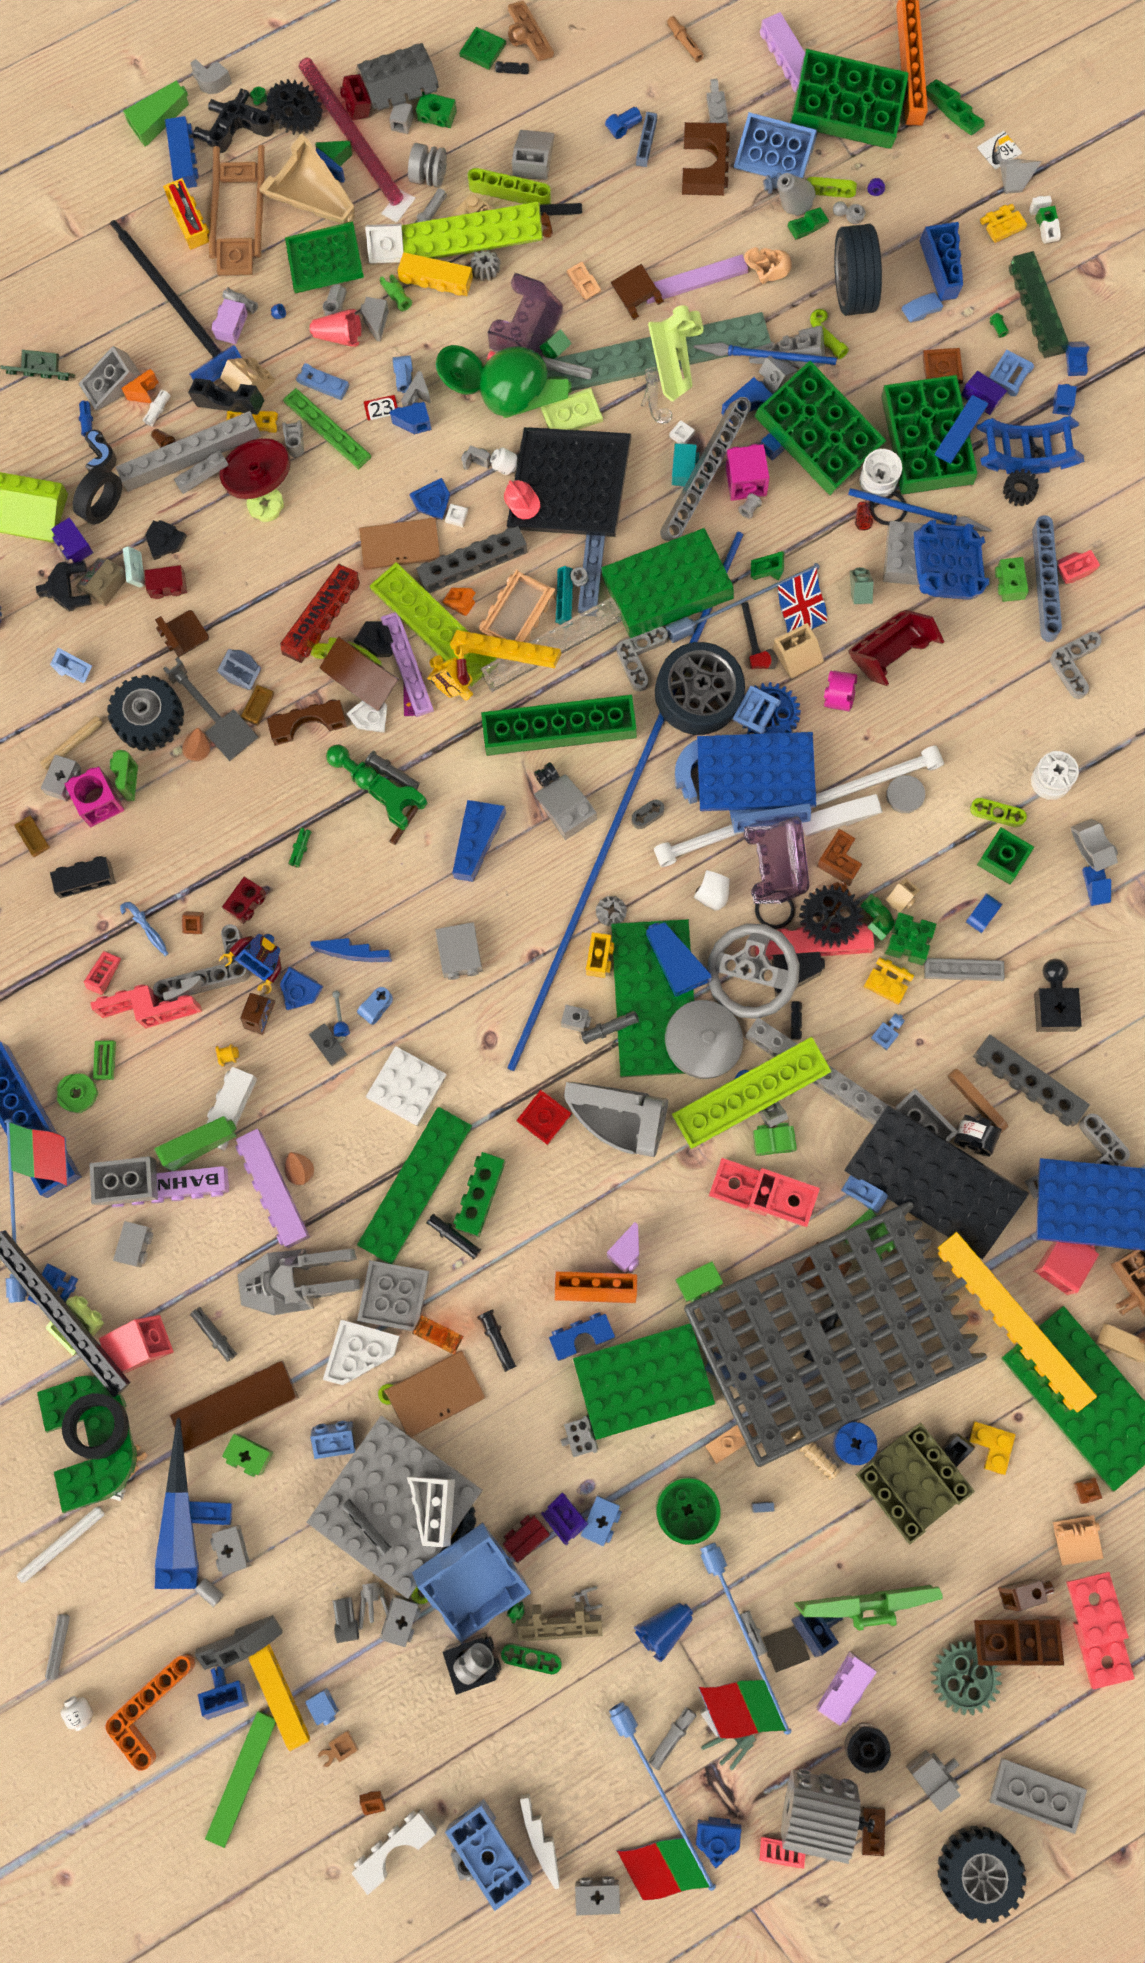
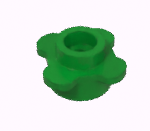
M255 87L250 92V98H253L255 106H259L267 101L266 90L263 87Z
M522 1601L507 1611L506 1616L510 1618L513 1624L524 1615L525 1605H523Z

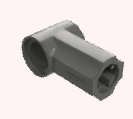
M352 1597L333 1600L336 1620L334 1626L336 1642L342 1643L359 1640V1628L357 1620L354 1618Z

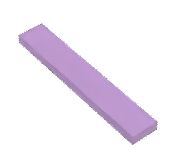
M739 255L653 283L662 294V298L666 299L748 273V267L743 255ZM651 297L650 299L646 300L647 304H650L655 302V300L653 297Z
M395 612L382 616L383 625H388L393 639L391 648L416 717L434 712L401 618Z

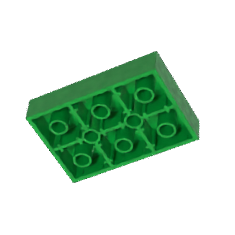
M806 49L802 60L790 123L815 129L819 133L892 149L897 137L909 73Z
M811 361L806 363L766 400L754 415L829 496L864 464L865 458L869 453L880 449L887 441Z
M957 375L884 385L881 398L891 448L898 455L902 463V471L898 481L901 495L973 485L978 472L970 435L951 464L935 456L940 444L964 409Z
M705 528L601 567L605 586L630 639L734 599L733 584Z
M691 1323L573 1358L596 1440L715 1405Z

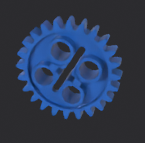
M769 682L768 687H765L764 683H762L759 690L781 701L779 707H776L773 716L768 721L771 726L765 727L766 731L764 734L792 733V729L796 730L797 728L796 723H799L800 718L798 716L801 714V710H797L800 707V703H795L797 696L791 697L792 690L786 693V686L779 689V683L775 687H772L771 682ZM765 701L753 723L759 724L770 704L769 702ZM783 713L787 715V718H780L778 715ZM748 729L747 734H751L752 732L754 734H757L751 729Z

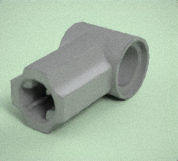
M339 284L331 286L328 298L323 303L325 316L341 312L347 293L346 288Z

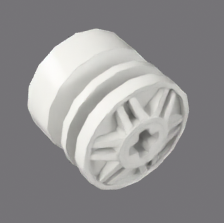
M877 449L869 453L865 458L859 478L860 486L864 492L887 497L896 489L902 471V463L898 455L887 449Z
M1052 751L1046 754L1039 761L1031 776V785L1034 791L1040 797L1047 800H1057L1064 797L1077 780L1079 774L1075 759L1062 751Z

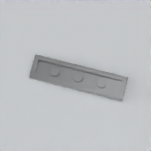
M927 958L924 963V979L1004 981V961Z

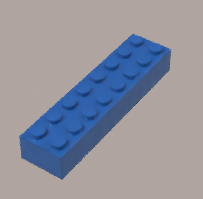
M0 1041V1124L6 1135V1119H12L13 1122L11 1123L28 1129L57 1133L9 1046ZM67 1151L69 1186L82 1178ZM30 1177L40 1196L49 1198L67 1187L54 1180Z

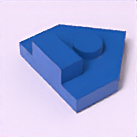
M442 478L409 494L418 512L443 520L450 492Z
M289 967L280 982L286 1010L315 1003L323 986L303 972Z
M708 1817V1821L698 1820L696 1845L705 1853L715 1868L720 1866L731 1854L733 1855L740 1850L741 1824H732L730 1819Z

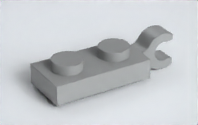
M710 79L711 93H707L706 96L710 123H727L728 126L724 91L719 92L718 79Z

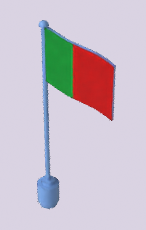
M6 1119L12 1239L16 1242L13 1171L29 1177L54 1180L68 1186L66 1137L60 1134L28 1129L11 1123L13 1122L12 1119ZM9 1274L10 1278H5L6 1298L9 1299V1303L25 1301L27 1291L13 1274Z
M715 1542L700 1549L702 1553L700 1556L708 1574L713 1573L714 1576H719L763 1680L738 1681L717 1687H698L719 1738H741L771 1731H784V1734L789 1735L792 1729L788 1728L722 1575L725 1572L724 1567L728 1566L720 1547H717Z
M624 1702L615 1705L609 1710L611 1714L610 1719L619 1736L624 1735L625 1738H631L683 1838L660 1840L636 1849L617 1850L642 1900L662 1899L692 1889L708 1888L710 1891L715 1890L716 1884H713L633 1735L636 1733L635 1728L638 1724L628 1706H625Z

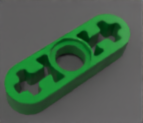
M509 1643L504 1646L501 1652L502 1660L508 1665L550 1675L558 1673L562 1666L559 1655L522 1645ZM513 1648L514 1653L520 1655V1650H524L522 1663L518 1662L519 1657H513L512 1660H509L505 1651ZM528 1653L537 1655L538 1661L536 1664H527L525 1657ZM541 1655H545V1661H550L551 1658H554L558 1667L554 1666L553 1670H551L549 1665L544 1663L543 1668L538 1667L541 1662Z

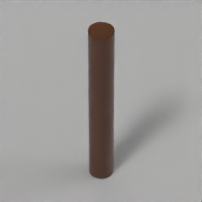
M412 805L405 815L408 824L419 809L416 805ZM397 828L389 842L396 845L405 830Z

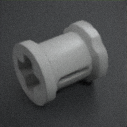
M748 494L745 503L738 508L740 514L751 519L756 508L762 505V501L755 494Z

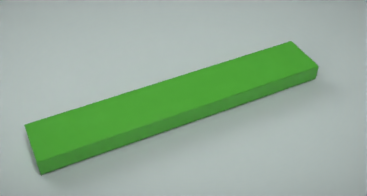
M297 388L283 399L290 409L358 470L371 459L370 453Z
M259 1710L257 1711L205 1840L223 1848L226 1847L275 1727L274 1717Z

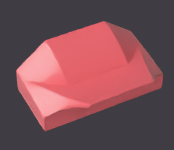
M1089 550L1085 553L1074 552L1059 559L1057 569L1065 584L1090 575L1099 568L1100 564L1093 552Z

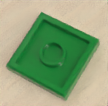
M475 27L459 54L460 57L490 70L505 47L506 40Z

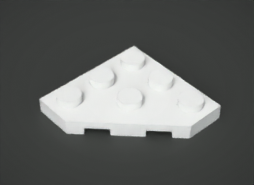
M341 1320L323 1380L340 1385L349 1383L394 1357L400 1336Z

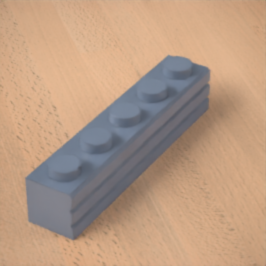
M646 112L636 157L637 166L647 167L657 124V113Z

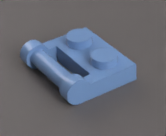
M1006 349L989 378L1006 389L1010 396L1015 397L1028 373L1032 372L1034 364ZM1019 366L1022 368V371L1012 384L1009 380Z
M750 686L733 717V721L753 730L757 734H764L768 721L776 707H779L781 701ZM767 701L770 704L759 724L753 723L764 702Z

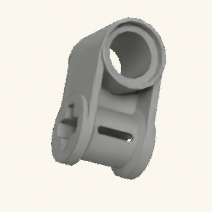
M301 420L290 424L284 422L282 426L288 452L292 457H300L304 453V435Z

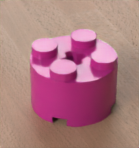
M830 670L828 677L829 687L825 688L824 707L850 712L856 692L854 684L857 685L858 675Z

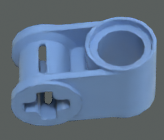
M384 987L375 989L369 998L360 1005L357 1013L368 1023L374 1025L392 1004L393 997L391 993ZM380 995H383L386 997V999L382 1000L379 997Z

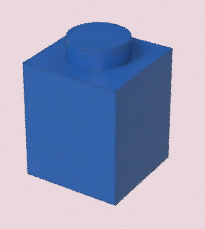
M1058 384L1054 394L1053 414L1071 415L1075 406L1077 386Z

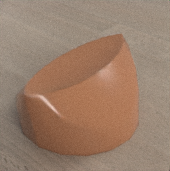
M199 728L194 729L186 737L182 746L183 755L191 761H201L210 752L209 741Z
M290 1152L285 1162V1175L292 1184L304 1185L313 1177L314 1165L307 1157L299 1153Z

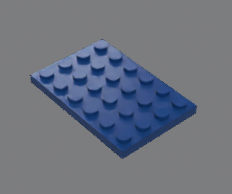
M813 732L697 736L700 811L776 809L809 803L811 808L816 807Z
M1040 1158L1036 1240L1145 1251V1168Z

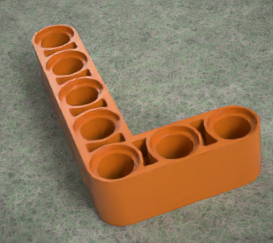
M186 1653L175 1658L106 1722V1732L136 1770L143 1771L153 1765L156 1760V1753L134 1723L194 1669L195 1659L191 1654ZM181 1659L185 1660L188 1664L186 1670H182L179 1666ZM164 1674H167V1675L170 1676V1678H171V1684H170V1685H166V1684L164 1683V1681H163V1676H164ZM148 1689L154 1691V1700H150L147 1697ZM131 1704H134V1705L137 1706V1708H138V1714H137V1715H134V1714L131 1713V1711H130V1706H131ZM115 1719L119 1720L122 1724L120 1730L114 1727ZM128 1736L134 1738V1747L128 1745ZM141 1753L147 1755V1757H148V1763H147V1764H144V1763L141 1762V1760H140V1755H141Z

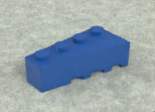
M467 800L452 872L454 879L474 881L484 861V857L487 851H489L492 840L506 815L505 806Z

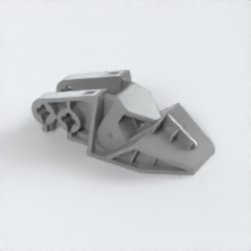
M306 1249L267 1253L238 1274L241 1305L267 1314L280 1315L314 1309V1298L360 1290L359 1279L308 1286L301 1285V1287H295L293 1280V1268L309 1270L312 1267L327 1266L337 1262H351L357 1260L355 1249L307 1254Z

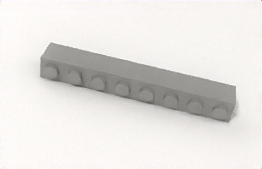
M248 411L118 465L116 470L122 480V484L129 492L199 463L219 450L223 453L243 443L259 438L261 434L251 411Z

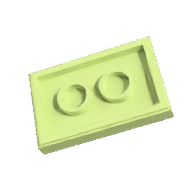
M591 388L570 394L567 399L540 407L549 429L579 430L603 422L602 414Z

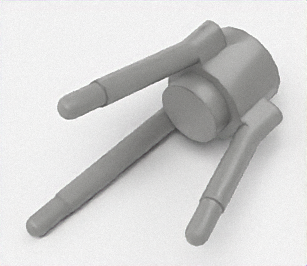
M379 1582L362 1585L358 1627L360 1630L363 1628L365 1602H368L370 1623L374 1622L373 1601L379 1600L378 1596L381 1598L387 1615L389 1607L384 1595V1587L380 1588Z

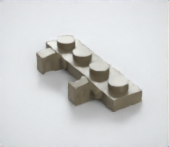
M583 1601L575 1602V1614H570L569 1617L547 1618V1616H542L541 1604L532 1605L533 1616H528L526 1620H517L518 1642L603 1636L601 1615H590L589 1612H584Z

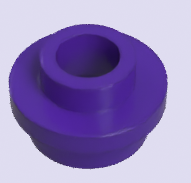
M880 178L872 179L868 184V193L872 196L882 195L885 191L883 180Z

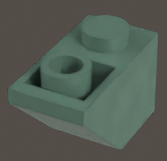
M858 567L855 570H850L851 598L853 603L873 604L874 582L869 569Z

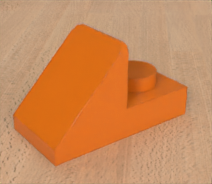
M150 368L121 389L128 401L151 403L152 401L147 391L153 389L159 382L155 373Z
M451 588L442 603L467 616L475 604L473 597L476 592L472 588Z

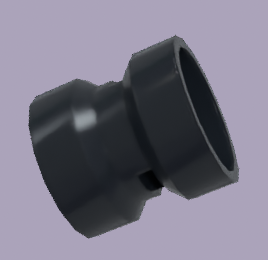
M551 762L544 765V769H538L533 772L543 788L548 786L551 780L555 781L560 778Z

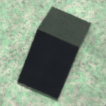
M953 1433L942 1447V1450L955 1467L975 1449V1446L959 1433Z

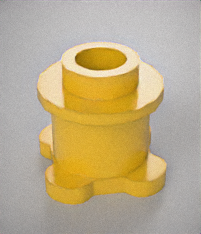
M233 1044L224 1048L215 1047L218 1064L222 1067L227 1062L233 1061L236 1063L237 1058L240 1057L237 1046L234 1047Z

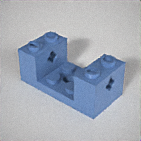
M482 1799L451 1822L445 1833L493 1910L496 1911L531 1884L533 1875L521 1856L515 1857L494 1824L495 1815L485 1799ZM485 1851L492 1852L494 1854V1861L491 1863L484 1862L482 1854Z

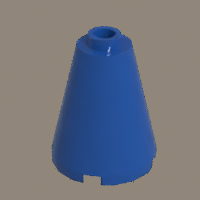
M678 1603L637 1624L634 1627L637 1630L635 1633L648 1651L651 1650L656 1653L653 1657L658 1662H662L693 1621L691 1616L693 1611L686 1603L684 1605Z

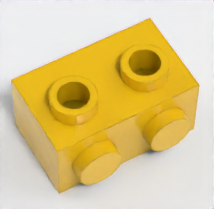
M592 932L586 965L587 976L605 978L606 972L610 973L612 961H608L609 954H613L615 944L611 942V935Z

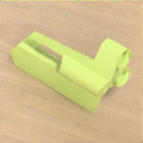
M685 305L676 307L673 310V315L663 322L648 323L663 394L672 402L693 387L686 337L698 336L703 333L704 329L700 312H689V308ZM678 360L681 361V365H682V369H683V374H684V378H685L684 380L682 379L681 370H680V366H679V361H678Z

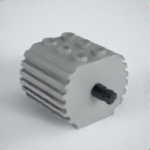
M792 1769L782 1814V1848L849 1864V1859L852 1858L856 1843L857 1830L862 1831L864 1827H867V1832L871 1833L875 1827L874 1819L869 1818L867 1822L864 1816H860L861 1802L857 1784L849 1779H833L827 1774H811L806 1769Z

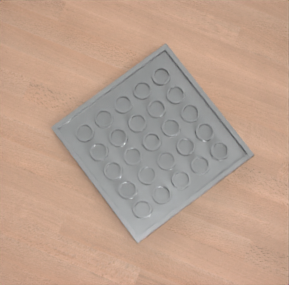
M380 1416L306 1523L409 1599L417 1587L412 1572L439 1554L444 1547L422 1546L416 1520L417 1514L415 1505L412 1502V1492L407 1477L455 1479L451 1536L483 1490L389 1420ZM348 1499H351L361 1513L364 1512L366 1514L365 1517L392 1547L382 1557L357 1527L351 1525V1520L340 1509Z

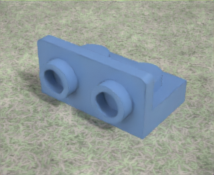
M339 1421L330 1425L319 1424L312 1428L310 1438L314 1459L356 1452L352 1421Z

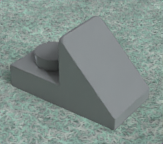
M417 372L401 399L403 407L417 403L419 398L431 403L422 372Z
M779 1102L759 1112L765 1125H769V1128L788 1119L787 1113Z

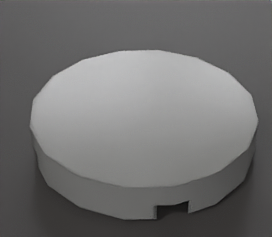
M902 775L890 783L886 791V799L895 811L912 813L922 806L925 799V789L917 778Z

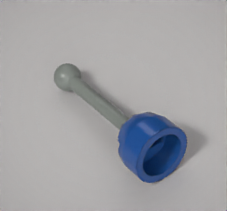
M336 990L332 993L335 998L338 1022L334 1026V1036L345 1037L350 1034L349 1026L342 1022L339 1003L340 992Z

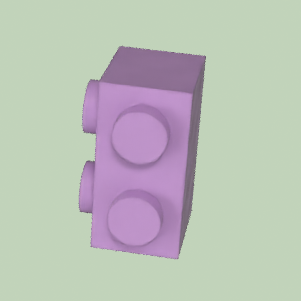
M228 299L223 300L222 305L218 308V316L212 323V331L217 340L232 344L237 343L248 315L245 304Z

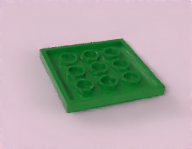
M353 222L285 237L295 294L364 278Z

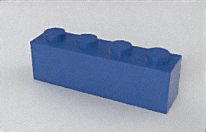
M186 116L165 119L173 181L183 178L186 188L197 187L199 173L197 167L195 168L197 158L196 154L193 153L195 143L194 139L191 138L193 134L192 125L187 122Z

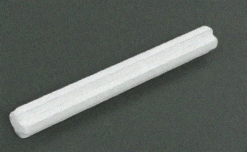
M95 1507L17 1573L19 1581L21 1583L28 1581L104 1516L103 1510L100 1507Z

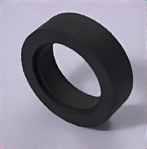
M102 466L89 471L75 491L73 497L74 513L93 525L103 522L110 516L119 502L122 493L121 478ZM104 485L100 498L91 507L95 494Z
M99 1393L82 1396L73 1402L66 1411L62 1422V1435L68 1448L82 1457L94 1460L103 1459L114 1454L125 1442L129 1430V1419L124 1407L113 1398ZM92 1407H106L114 1417L112 1435L99 1446H85L77 1435V1424L80 1417Z

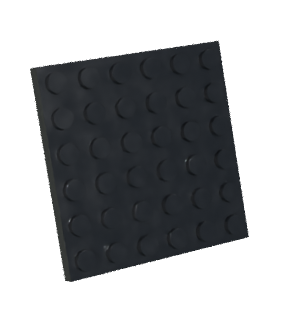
M524 427L515 481L520 480L530 485L540 500V509L530 519L518 518L509 509L507 528L519 526L520 530L616 537L632 439L631 433Z

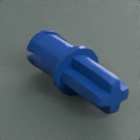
M82 400L79 404L80 416L78 419L81 422V435L85 437L86 433L92 430L93 416H91L89 401Z

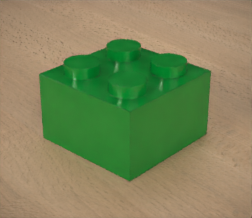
M1000 827L977 863V866L1011 885L1034 849V846Z

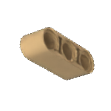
M1103 1324L1096 1344L1104 1345V1348L1120 1355L1123 1353L1125 1357L1136 1362L1141 1361L1145 1363V1345L1140 1343L1139 1340L1141 1338L1111 1325Z

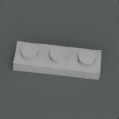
M219 450L200 463L195 464L194 467L186 472L181 473L174 481L182 494H184L229 464Z

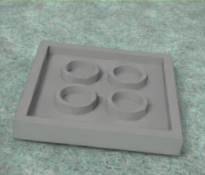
M369 1260L357 1321L418 1332L429 1271Z

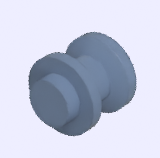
M777 173L775 178L766 175V179L763 180V187L768 194H772L773 189H778L777 181L782 175L781 173Z

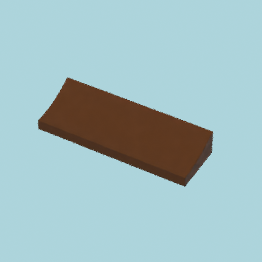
M280 1361L171 1414L170 1417L174 1428L177 1418L181 1419L184 1453H189L299 1399V1396L284 1362Z

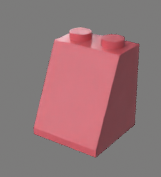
M1053 1241L1034 1269V1272L1068 1296L1078 1293L1099 1254L1092 1245Z
M160 1315L135 1319L98 1338L101 1347L123 1374L174 1353Z

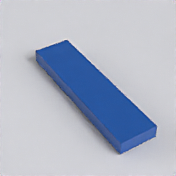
M974 395L971 396L940 444L935 456L950 464L952 463L986 410L987 402Z

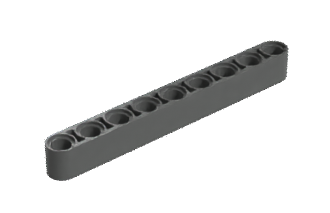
M740 397L729 404L661 528L660 535L663 540H674L680 537L726 455L727 449H729L750 411L751 403L746 397ZM712 450L716 453V457L712 454ZM704 466L707 467L708 472H705ZM695 481L698 482L699 488L696 487ZM687 497L691 500L690 504L687 502ZM678 512L681 513L682 520L678 517ZM669 528L673 529V535L670 533Z

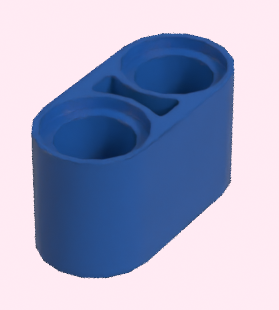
M986 893L965 923L982 933L1003 904Z

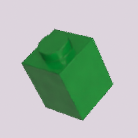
M560 329L551 335L539 348L546 358L555 359L572 343Z

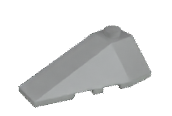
M822 326L802 329L798 331V335L790 338L786 335L782 337L783 340L780 342H771L754 349L825 356ZM749 356L750 363L763 364L766 359ZM787 360L796 368H802L808 363ZM813 363L817 368L824 365L819 363Z

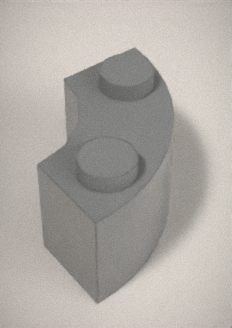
M1089 819L1071 827L1074 840L1082 856L1095 871H1100L1118 863L1116 857L1118 855L1117 849L1106 838L1101 823Z

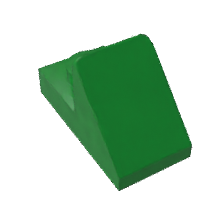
M781 551L751 560V578L757 580L771 576L778 581L784 571L785 552Z

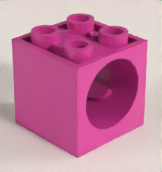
M752 444L748 447L727 449L725 471L730 500L747 499L750 493L758 497L767 496L770 477L764 444Z
M100 767L90 768L86 773L74 776L64 783L79 816L90 828L125 811L109 778ZM103 788L102 795L98 800L92 803H85L87 795L92 790Z

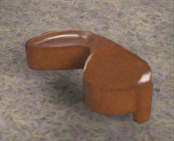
M544 212V215L541 216L542 225L546 226L543 230V236L550 238L553 235L551 221L546 212Z

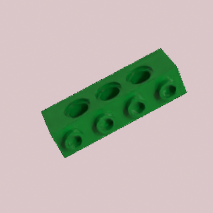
M484 1152L481 1153V1156L476 1157L474 1163L475 1173L470 1175L467 1186H469L468 1193H464L460 1205L463 1206L460 1213L457 1212L453 1224L456 1225V1230L480 1237L506 1163L505 1159ZM485 1170L491 1172L488 1180L480 1178V1174ZM477 1189L484 1191V1196L481 1199H475L473 1196ZM470 1208L477 1209V1216L468 1218L467 1211Z

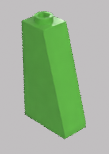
M177 81L123 110L127 123L144 147L166 128L165 119L176 118L189 105L187 100L188 93L185 87L180 86Z
M547 377L542 392L528 403L529 406L519 413L503 416V418L567 399L568 393H571V382H568L567 377Z
M222 1116L154 1149L162 1165L171 1171H175L235 1138L237 1135L234 1131L237 1128L232 1119L228 1120Z

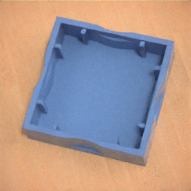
M481 1523L412 1572L419 1590L433 1608L441 1613L446 1625L460 1643L486 1626L495 1616L507 1611L531 1594L524 1577L484 1523Z

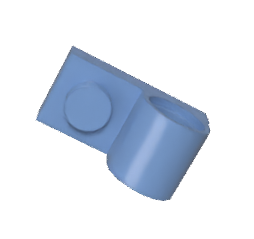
M852 1175L849 1176L841 1190L876 1213H879L888 1198L884 1191L862 1179L858 1180Z

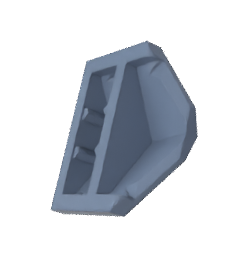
M228 649L217 672L229 683L251 690L261 667L246 652Z

